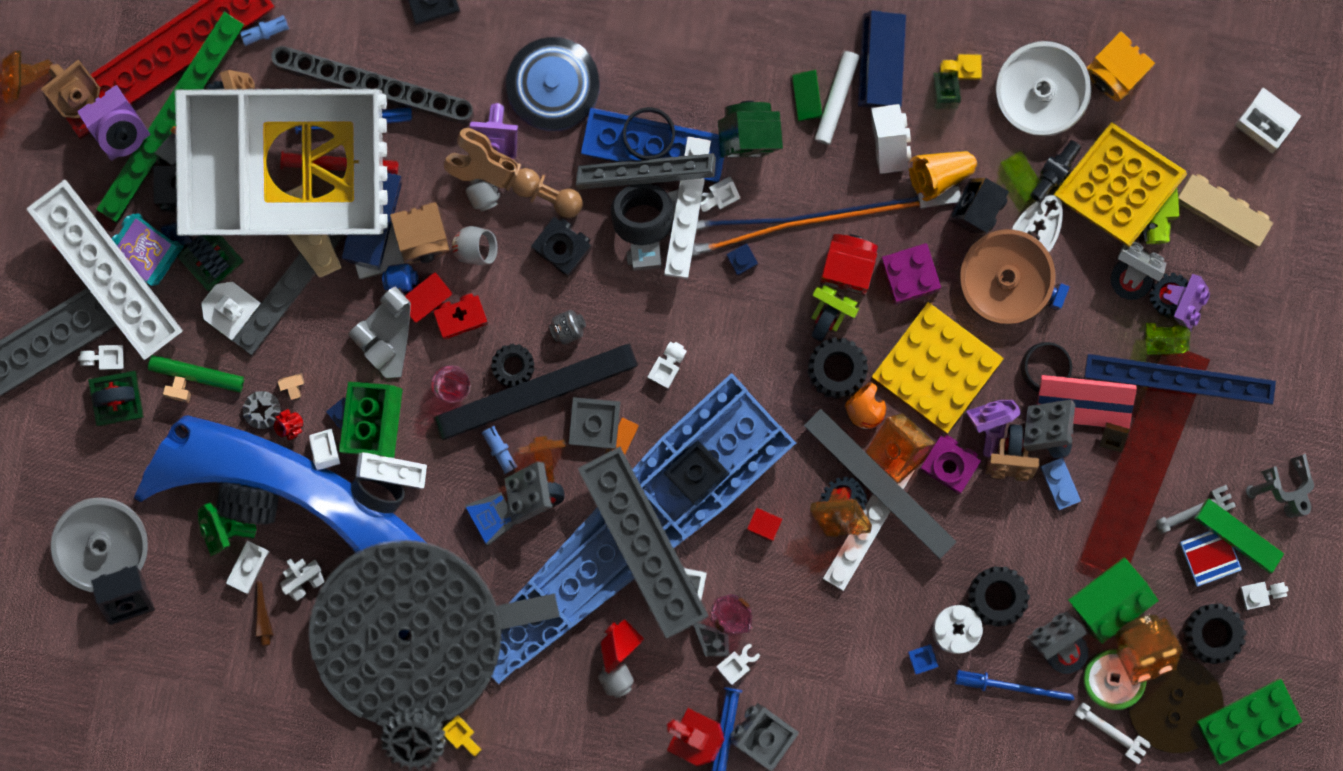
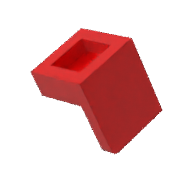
M756 508L746 531L773 542L782 518Z

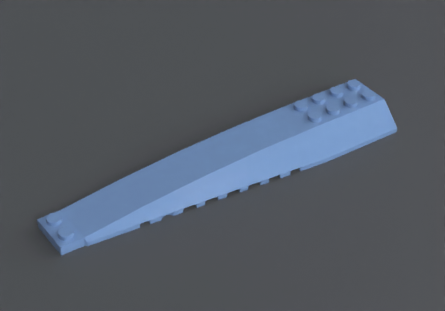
M731 373L662 436L632 470L671 545L675 548L729 506L791 449L796 442ZM699 440L729 471L730 475L695 506L663 472ZM598 507L509 602L512 603L555 593L560 617L501 629V649L492 675L498 684L516 668L522 667L635 579Z

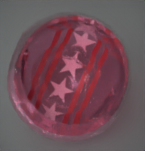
M444 366L439 368L433 375L431 387L438 399L448 404H454L467 397L471 384L469 376L463 368Z

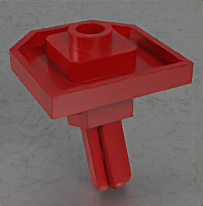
M687 708L681 722L673 719L666 725L668 727L667 732L674 735L667 751L698 767L713 762L725 740L720 723Z

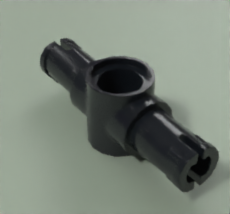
M1070 140L1060 155H1056L1055 158L1051 156L1040 172L1041 180L1030 194L1033 200L1041 203L1052 188H1055L1057 185L1060 187L1071 172V162L1081 150V146L1077 142Z

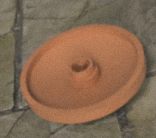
M1005 229L991 232L972 245L963 260L960 278L966 300L979 315L995 323L1016 324L1031 319L1047 305L1054 291L1056 274L1054 263L1048 250L1038 239L1019 230Z

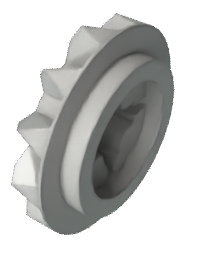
M266 391L254 392L247 397L243 405L245 420L248 424L258 429H266L273 426L276 421L275 417L281 412L278 399ZM258 401L263 406H271L265 411V419L260 413H252L258 409Z

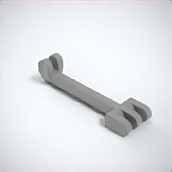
M1227 485L1211 491L1213 498L1210 499L1225 511L1236 507L1234 502L1228 503L1226 506L1223 502L1232 498L1231 494L1223 497L1220 495L1221 492H1225L1228 489ZM1204 502L1167 519L1163 517L1156 520L1158 531L1163 534L1171 530L1170 527L1195 517Z

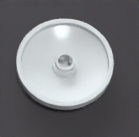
M1034 42L1016 50L1003 64L997 79V99L1005 117L1021 131L1036 136L1055 135L1072 127L1083 116L1091 97V80L1085 64L1071 49L1055 42Z

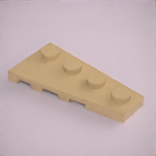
M302 185L285 193L293 197L302 198ZM287 234L320 278L341 269L328 234Z

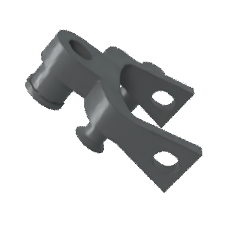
M1306 454L1290 459L1302 479V484L1297 490L1293 492H1284L1282 490L1277 466L1261 471L1266 483L1256 486L1249 485L1246 488L1248 497L1254 499L1259 494L1272 491L1277 502H1288L1284 506V512L1288 517L1308 515L1311 511V503L1307 494L1313 490L1314 482L1311 477Z

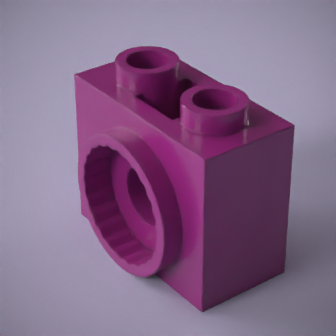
M948 435L945 438L940 436L919 470L957 494H961L981 460L977 459L978 454L971 449L966 448L963 450L958 447V442ZM945 461H950L954 464L955 470L953 473H946L943 470V463Z

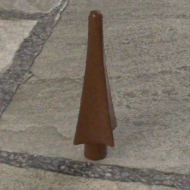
M257 581L256 636L260 638L261 646L271 645L270 636H274L265 604L262 582Z

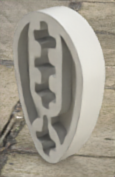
M1049 195L1041 203L1035 202L1018 218L1012 230L1032 233L1036 227L1033 225V222L1038 223L1042 221L1045 231L1040 230L1037 233V237L1048 252H1050L1061 229L1063 216L1061 200L1054 195ZM1051 201H1054V207L1057 208V210H1052L1051 212H1049L1047 217H1045L1044 214L1047 211V205H1045V202L1050 203Z

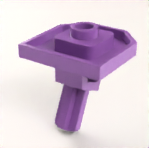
M499 103L492 104L490 106L489 122H470V128L486 135L494 150L514 159L517 154L518 125L503 124L504 106Z
M998 400L966 411L968 419L978 433L984 431L986 434L983 450L984 456L990 457L991 454H997L999 440L1004 438L1006 423L1012 422L1021 414L1014 400Z

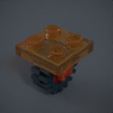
M843 477V481H841L840 478H837V483L835 484L831 481L829 483L831 487L823 489L825 493L821 494V502L811 503L810 512L826 536L838 537L839 535L871 533L872 524L863 511L866 508L867 496L855 479L850 478L849 480L848 477Z

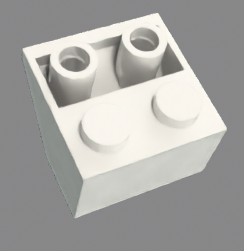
M1262 88L1235 126L1273 153L1290 133L1300 115L1266 89Z

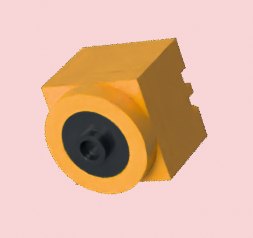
M1122 31L1113 38L1087 67L1090 80L1096 88L1117 102L1124 98L1155 64L1145 53L1139 54L1140 48L1138 46H1130L1132 41Z

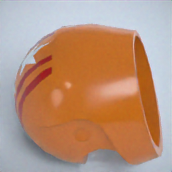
M872 382L860 388L845 403L848 417L854 425L862 429H872L878 426L886 415L885 401L877 402L874 395L877 386Z

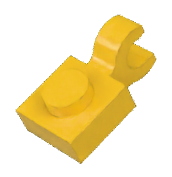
M957 55V61L942 60L941 72H957V79L980 80L982 78L981 55Z
M459 715L442 729L445 730V737L457 749L463 744L474 756L481 751L479 746L470 738L475 732Z

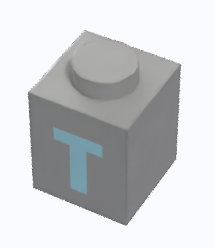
M659 241L643 246L630 244L631 251H626L627 263L633 266V271L661 268Z

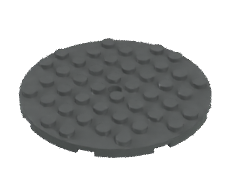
M395 540L382 542L360 550L347 558L330 574L316 598L310 618V649L312 659L315 661L322 682L335 699L346 709L359 717L376 722L380 726L388 723L389 717H395L398 710L404 714L406 708L411 713L414 712L415 708H418V713L420 714L427 710V717L435 715L434 723L449 720L463 712L481 695L488 685L497 665L501 649L502 636L499 612L495 600L483 579L469 564L454 553L436 545L420 541ZM402 629L410 630L412 638L408 641L402 640L399 637V631ZM405 726L400 729H410L411 726Z

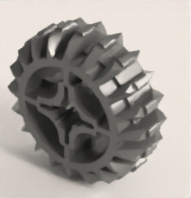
M406 708L404 714L398 710L395 717H389L388 723L383 727L384 732L381 735V740H383L382 749H386V757L393 756L392 764L397 761L400 763V769L404 765L408 766L409 771L413 770V766H416L419 771L422 770L423 765L429 768L432 762L436 763L439 760V756L444 752L443 747L446 744L444 739L445 730H440L442 727L441 722L434 723L435 715L427 717V710L423 714L418 713V708H415L413 713ZM411 726L410 729L401 730V732H398V730L402 727ZM413 733H414V738H415V745H414V746H413V740H412V734H413ZM426 747H429V749L424 752L416 753V751L419 749H426Z

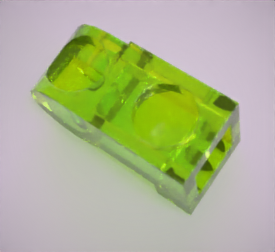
M1146 323L1145 343L1147 354L1187 352L1190 349V329L1180 325L1156 327V323Z

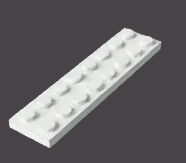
M66 179L27 208L28 212L144 360L183 331Z

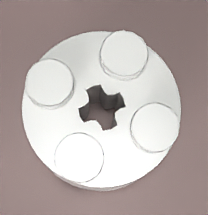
M961 605L951 606L942 610L936 616L933 623V638L936 644L942 650L953 654H960L973 649L980 641L983 632L981 620L972 609ZM953 624L962 626L961 635H954L952 633L954 630Z

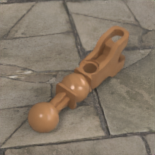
M471 128L462 129L457 139L459 147L468 152L469 155L452 153L444 161L445 171L460 180L472 181L481 179L499 188H505L507 191L512 187L513 192L518 196L524 198L531 197L530 202L532 203L536 196L553 203L556 213L561 217L572 218L582 210L583 200L577 191L569 188L557 191L544 185L545 175L542 174L541 178H539L538 174L532 169H520V163L494 150L486 135Z

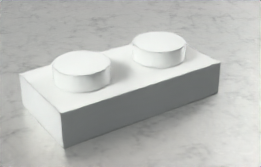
M247 540L226 584L249 594L270 551Z

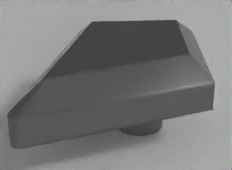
M700 623L694 624L705 657L729 656V636L727 631L721 633L717 628Z

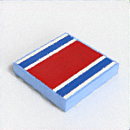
M1211 531L1179 542L1196 587L1242 570L1234 548Z

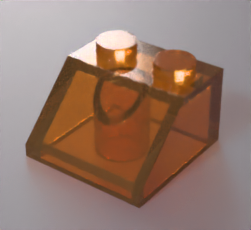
M901 413L887 417L865 453L898 484L925 461L936 443L908 417Z

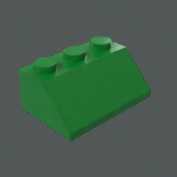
M348 382L339 452L354 455L368 453L394 458L403 389L388 384Z
M1125 557L1068 599L1091 635L1102 644L1159 601L1147 582Z

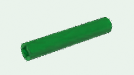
M155 355L151 356L148 365V371L172 377L177 376L185 378V380L241 393L244 384L243 376Z

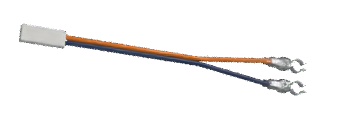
M959 186L950 188L931 201L922 200L921 198H924L922 193H918L916 197L790 218L724 221L698 220L696 231L705 230L716 225L784 224L717 244L694 243L692 257L787 227L919 206L920 209L957 203L960 198Z

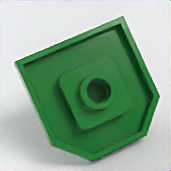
M211 503L205 504L198 509L200 533L206 542L210 556L217 555L230 546L228 539L233 536L254 538L257 528L255 524L236 522V520L220 517L217 513L218 511Z

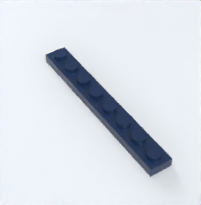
M1087 354L1084 372L1085 379L1132 384L1141 387L1273 405L1276 385L1274 380Z

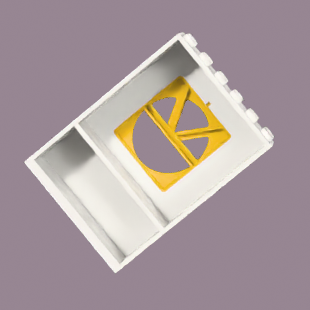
M379 89L176 90L178 235L382 234L383 229L388 228V216L383 214V205H387L388 200L387 190H383V181H387V166H383V157H387V143L383 142V133H387V120L382 118V109L387 107L386 95L382 94V90ZM302 125V198H297L286 194L274 184L267 169V155L271 144L281 133ZM317 126L326 129L334 135V138L312 150L311 127ZM342 145L347 156L345 175L341 179L312 161ZM312 173L334 185V190L324 196L313 198Z

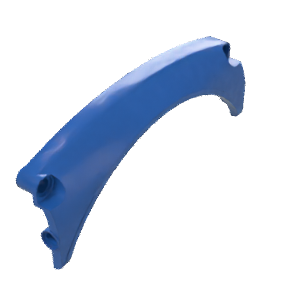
M189 415L181 417L171 427L167 437L161 442L147 466L134 496L135 500L142 502L155 493L176 486L203 482L237 483L261 488L303 506L332 527L356 553L369 546L388 541L411 540L425 542L394 513H378L360 504L351 492L352 484L327 468L317 470L314 461L254 434ZM181 425L186 427L188 433L182 430ZM400 630L399 637L405 640L410 630Z

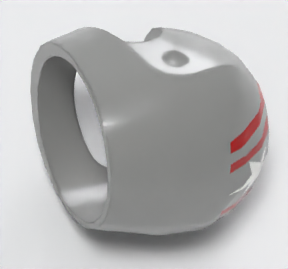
M469 226L461 229L454 236L452 251L458 261L482 266L490 264L495 260L498 251L497 240L491 231ZM482 234L486 236L489 243V254L485 260L482 259L479 251V240Z

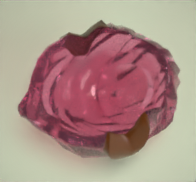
M734 594L717 597L712 605L711 621L721 633L730 636L749 633L752 626L750 605L743 598H739Z

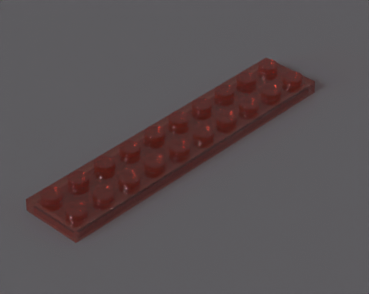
M1166 342L1157 364L1206 371L1210 359ZM1147 388L1079 561L1103 571H1107L1124 557L1131 563L1197 394Z

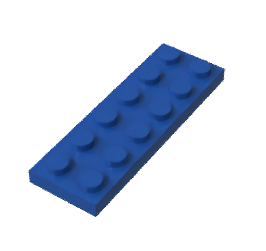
M590 108L581 155L613 162L641 160L634 157L627 150L623 141V129L629 116ZM634 117L627 125L626 138L628 144L635 152L644 156H654L667 149L672 139V131L669 124ZM674 125L675 139L669 152L661 158L684 156L687 137L710 140L709 154L714 153L716 157L715 174L713 178H705L704 181L718 183L724 158L720 157L719 134Z

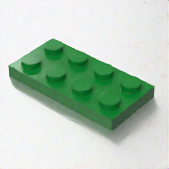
M1277 679L1196 722L1216 763L1221 765L1303 721L1282 679Z

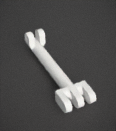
M1082 702L1075 711V715L1082 720L1086 719L1127 747L1128 750L1124 755L1139 764L1141 760L1134 753L1138 752L1145 756L1147 752L1139 746L1142 744L1146 748H1150V743L1139 735L1133 741L1090 711L1091 707Z

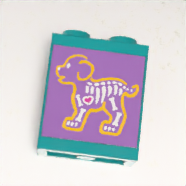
M139 213L128 215L121 224L123 228L119 234L114 235L111 239L145 282L151 286L159 285L184 246L178 241H171L145 222L142 219L143 216Z

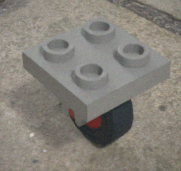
M1135 241L1129 247L1123 244L1118 259L1121 261L1114 266L1110 276L1111 286L1115 293L1127 300H1137L1145 296L1151 289L1153 279L1160 281L1164 275L1167 264L1164 262V258L1157 253L1152 252L1150 254L1144 251V247Z

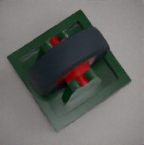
M136 371L88 379L97 427L144 418Z

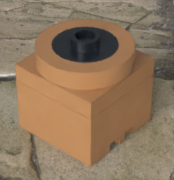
M436 202L423 205L418 210L412 208L408 213L407 211L390 214L404 264L432 262L435 258L450 252Z

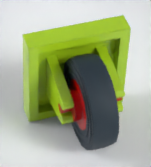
M825 284L823 287L818 286L812 295L821 300L811 317L816 323L811 336L818 341L824 339L828 330L837 331L846 314L855 318L860 309L856 307L857 301L847 296L843 299L836 296L837 291ZM827 303L825 310L822 311L821 309L823 308L824 304ZM839 310H840V311H842V312H841L840 316H839L838 319H837V318H835V317H836V315L838 314V312H839Z

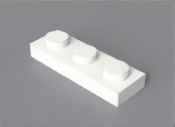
M359 453L356 477L423 489L427 465L368 453Z

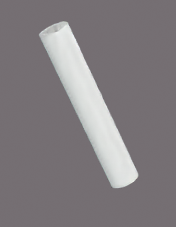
M843 52L815 136V140L828 145L831 143L859 59V55L855 53Z

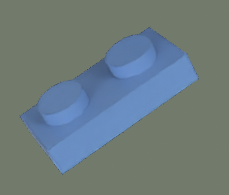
M1063 457L1040 467L1058 511L1081 501Z

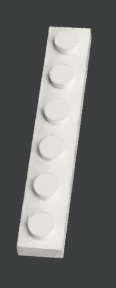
M687 137L684 156L709 154L711 141ZM705 178L680 180L665 276L688 279Z
M895 456L886 473L904 489L916 468ZM872 494L865 510L862 511V514L823 577L825 581L844 591L890 513V510L875 495Z

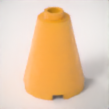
M967 151L916 155L910 159V162H913V167L909 168V175L915 192L917 194L922 193L924 198H921L922 200L931 201L975 172L977 162L975 157Z

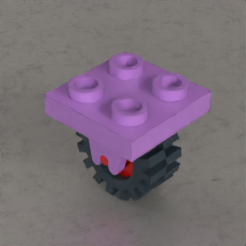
M1166 273L1163 275L1164 278L1157 281L1156 284H1152L1153 290H1150L1149 293L1151 296L1150 301L1160 315H1164L1166 318L1172 316L1182 329L1191 332L1193 326H1197L1201 314L1199 312L1202 305H1206L1210 296L1209 288L1202 277L1192 274L1188 282L1180 274L1177 276L1175 273H1171V276H1168Z

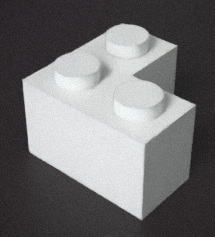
M899 104L871 108L872 128L876 141V159L880 174L908 170L907 161L911 159L910 146H907V142H911L909 128H905L907 127L906 114H901Z

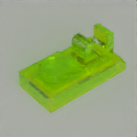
M1019 151L1000 164L1020 197L1026 203L1032 199L1030 194L1040 180L1024 154Z

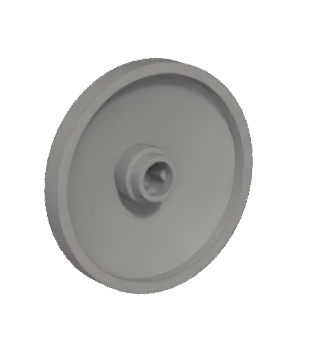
M90 498L68 508L57 521L51 539L52 558L60 574L72 585L89 592H94L91 580L98 578L100 575L111 574L120 571L124 567L135 565L141 570L148 550L147 533L138 515L125 504L108 498Z

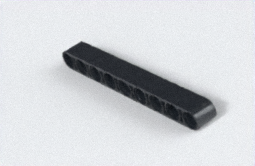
M625 344L435 416L433 420L441 440H446L637 367L638 363L631 345Z

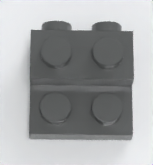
M757 703L746 710L744 715L746 720L741 726L737 725L732 730L730 743L768 770L773 771L799 732Z

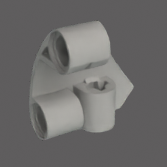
M395 286L380 299L382 304L365 321L357 324L348 334L364 352L365 357L385 378L402 377L409 331L411 303Z

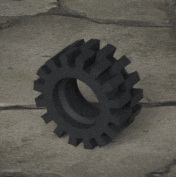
M514 343L507 346L504 345L501 349H498L492 358L491 364L497 381L508 387H514L527 382L533 376L535 368L534 360L529 350L522 347V345H514ZM509 357H517L522 362L521 371L515 375L508 374L504 370V362Z

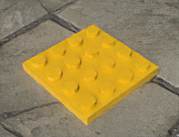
M1111 122L1055 192L1054 196L1129 247L1186 177L1187 172Z
M928 302L871 378L947 434L1004 358Z

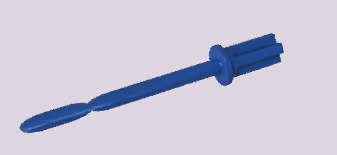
M958 670L956 673L955 684L981 688L982 691H985L986 686L1035 695H1046L1063 700H1074L1072 694L1044 690L1037 687L988 679V673L986 672L978 674Z

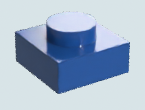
M1060 283L1056 288L1054 287L1053 294L1049 300L1051 301L1049 308L1057 311L1062 308L1070 286Z
M931 644L908 652L915 675L938 667Z

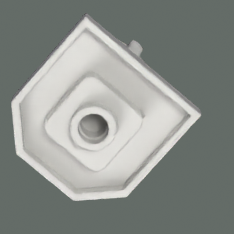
M234 282L219 283L213 287L202 301L203 318L233 341L261 303Z

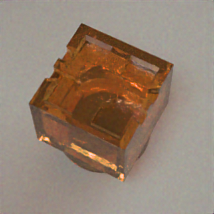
M1157 615L1142 616L1127 623L1116 633L1115 638L1119 644L1117 655L1133 686L1176 670L1182 648L1166 618L1159 619Z

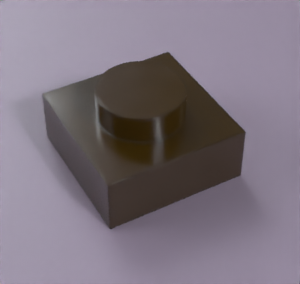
M1106 422L1099 446L1122 453L1129 429Z

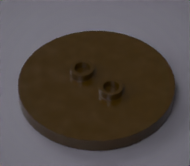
M1166 658L1147 666L1144 670L1146 674L1149 673L1151 678L1146 679L1145 691L1135 704L1128 707L1129 718L1136 733L1148 741L1153 748L1168 753L1190 752L1206 744L1196 721L1224 707L1223 694L1215 677L1201 664L1185 658ZM1167 666L1172 668V670L1161 674L1157 671Z

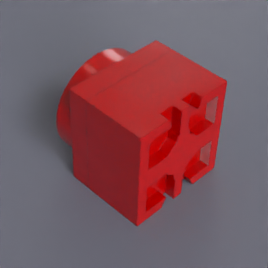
M833 234L820 284L865 295L873 273L878 246L863 240V237L857 235Z

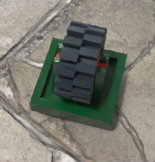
M199 235L177 256L208 292L244 263V260L221 235Z

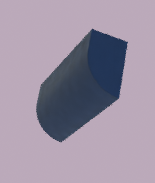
M875 10L863 14L858 95L859 107L874 108L897 104L902 107L905 14Z
M387 173V181H383V190H387L388 196L387 205H383V214L388 216V228L383 229L382 234H347L342 254L343 260L358 266L381 270L392 225L390 214L395 213L403 182L400 175Z

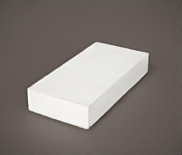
M332 429L309 435L317 470L340 464Z

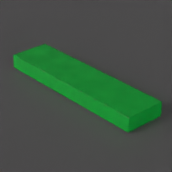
M1210 499L1205 500L1194 518L1269 574L1273 573L1284 555L1282 551Z

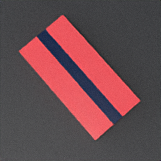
M1042 375L1037 405L1072 399L1075 403L1073 424L1105 427L1107 422L1129 429L1137 388L1136 385Z

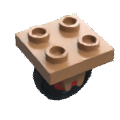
M1009 425L1006 438H1000L998 454L990 455L986 464L985 474H990L992 478L1004 479L1005 476L1015 477L1017 481L1033 479L1039 466V459L1028 457V451L1023 447L1024 440L1021 425Z

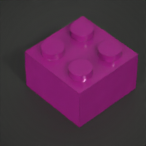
M927 243L883 256L880 259L894 305L940 291L941 285Z

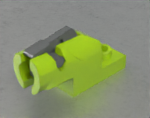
M1177 188L1142 231L1146 244H1163L1170 241L1171 222H1168V220H1176L1179 217Z

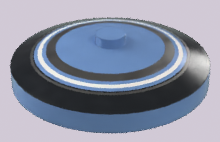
M545 37L530 42L514 56L507 71L506 91L513 110L523 121L541 130L559 131L577 125L589 115L590 108H594L599 95V73L594 60L582 46L565 38Z

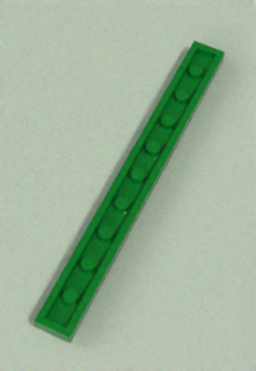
M226 12L222 14L148 128L151 135L145 138L140 147L132 153L96 210L115 222L119 220L157 161L155 151L172 134L170 131L172 127L176 126V90H203L244 27L243 23Z

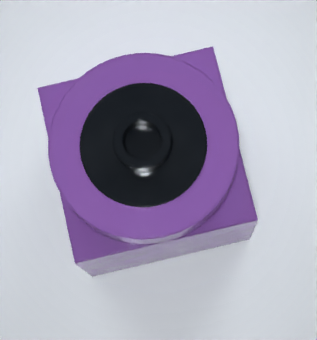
M117 85L105 92V96L102 98H96V102L93 104H87L77 111L86 127L111 161L117 157L133 153L140 147L143 140L151 135Z

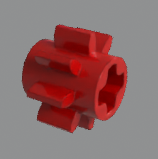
M286 409L275 417L274 430L278 436H287V439L291 440L302 433L303 419L298 413H290V410Z

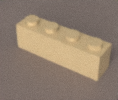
M1192 174L1178 195V204L1256 250L1273 225V222L1269 220L1270 217L1261 211L1256 213L1249 208L1250 205L1241 199L1235 200L1228 196L1229 192L1219 186L1215 188L1208 184L1209 180L1204 176Z

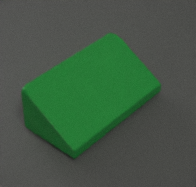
M816 70L792 75L798 121L822 118Z

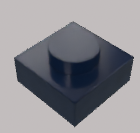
M178 221L161 226L163 235L171 241H178L182 245L192 242L191 235H178Z
M747 243L726 254L737 276L758 265Z
M345 397L326 411L340 430H342Z

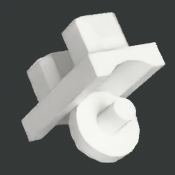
M289 559L287 563L290 567L283 572L286 579L280 585L285 594H289L295 601H298L306 594L301 586L302 583L309 580L311 585L316 588L325 581L320 572L321 568L315 559L307 565L303 559L297 563Z

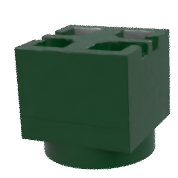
M742 101L724 108L725 117L718 120L721 158L765 157L769 153L783 149L780 111H772L770 103Z

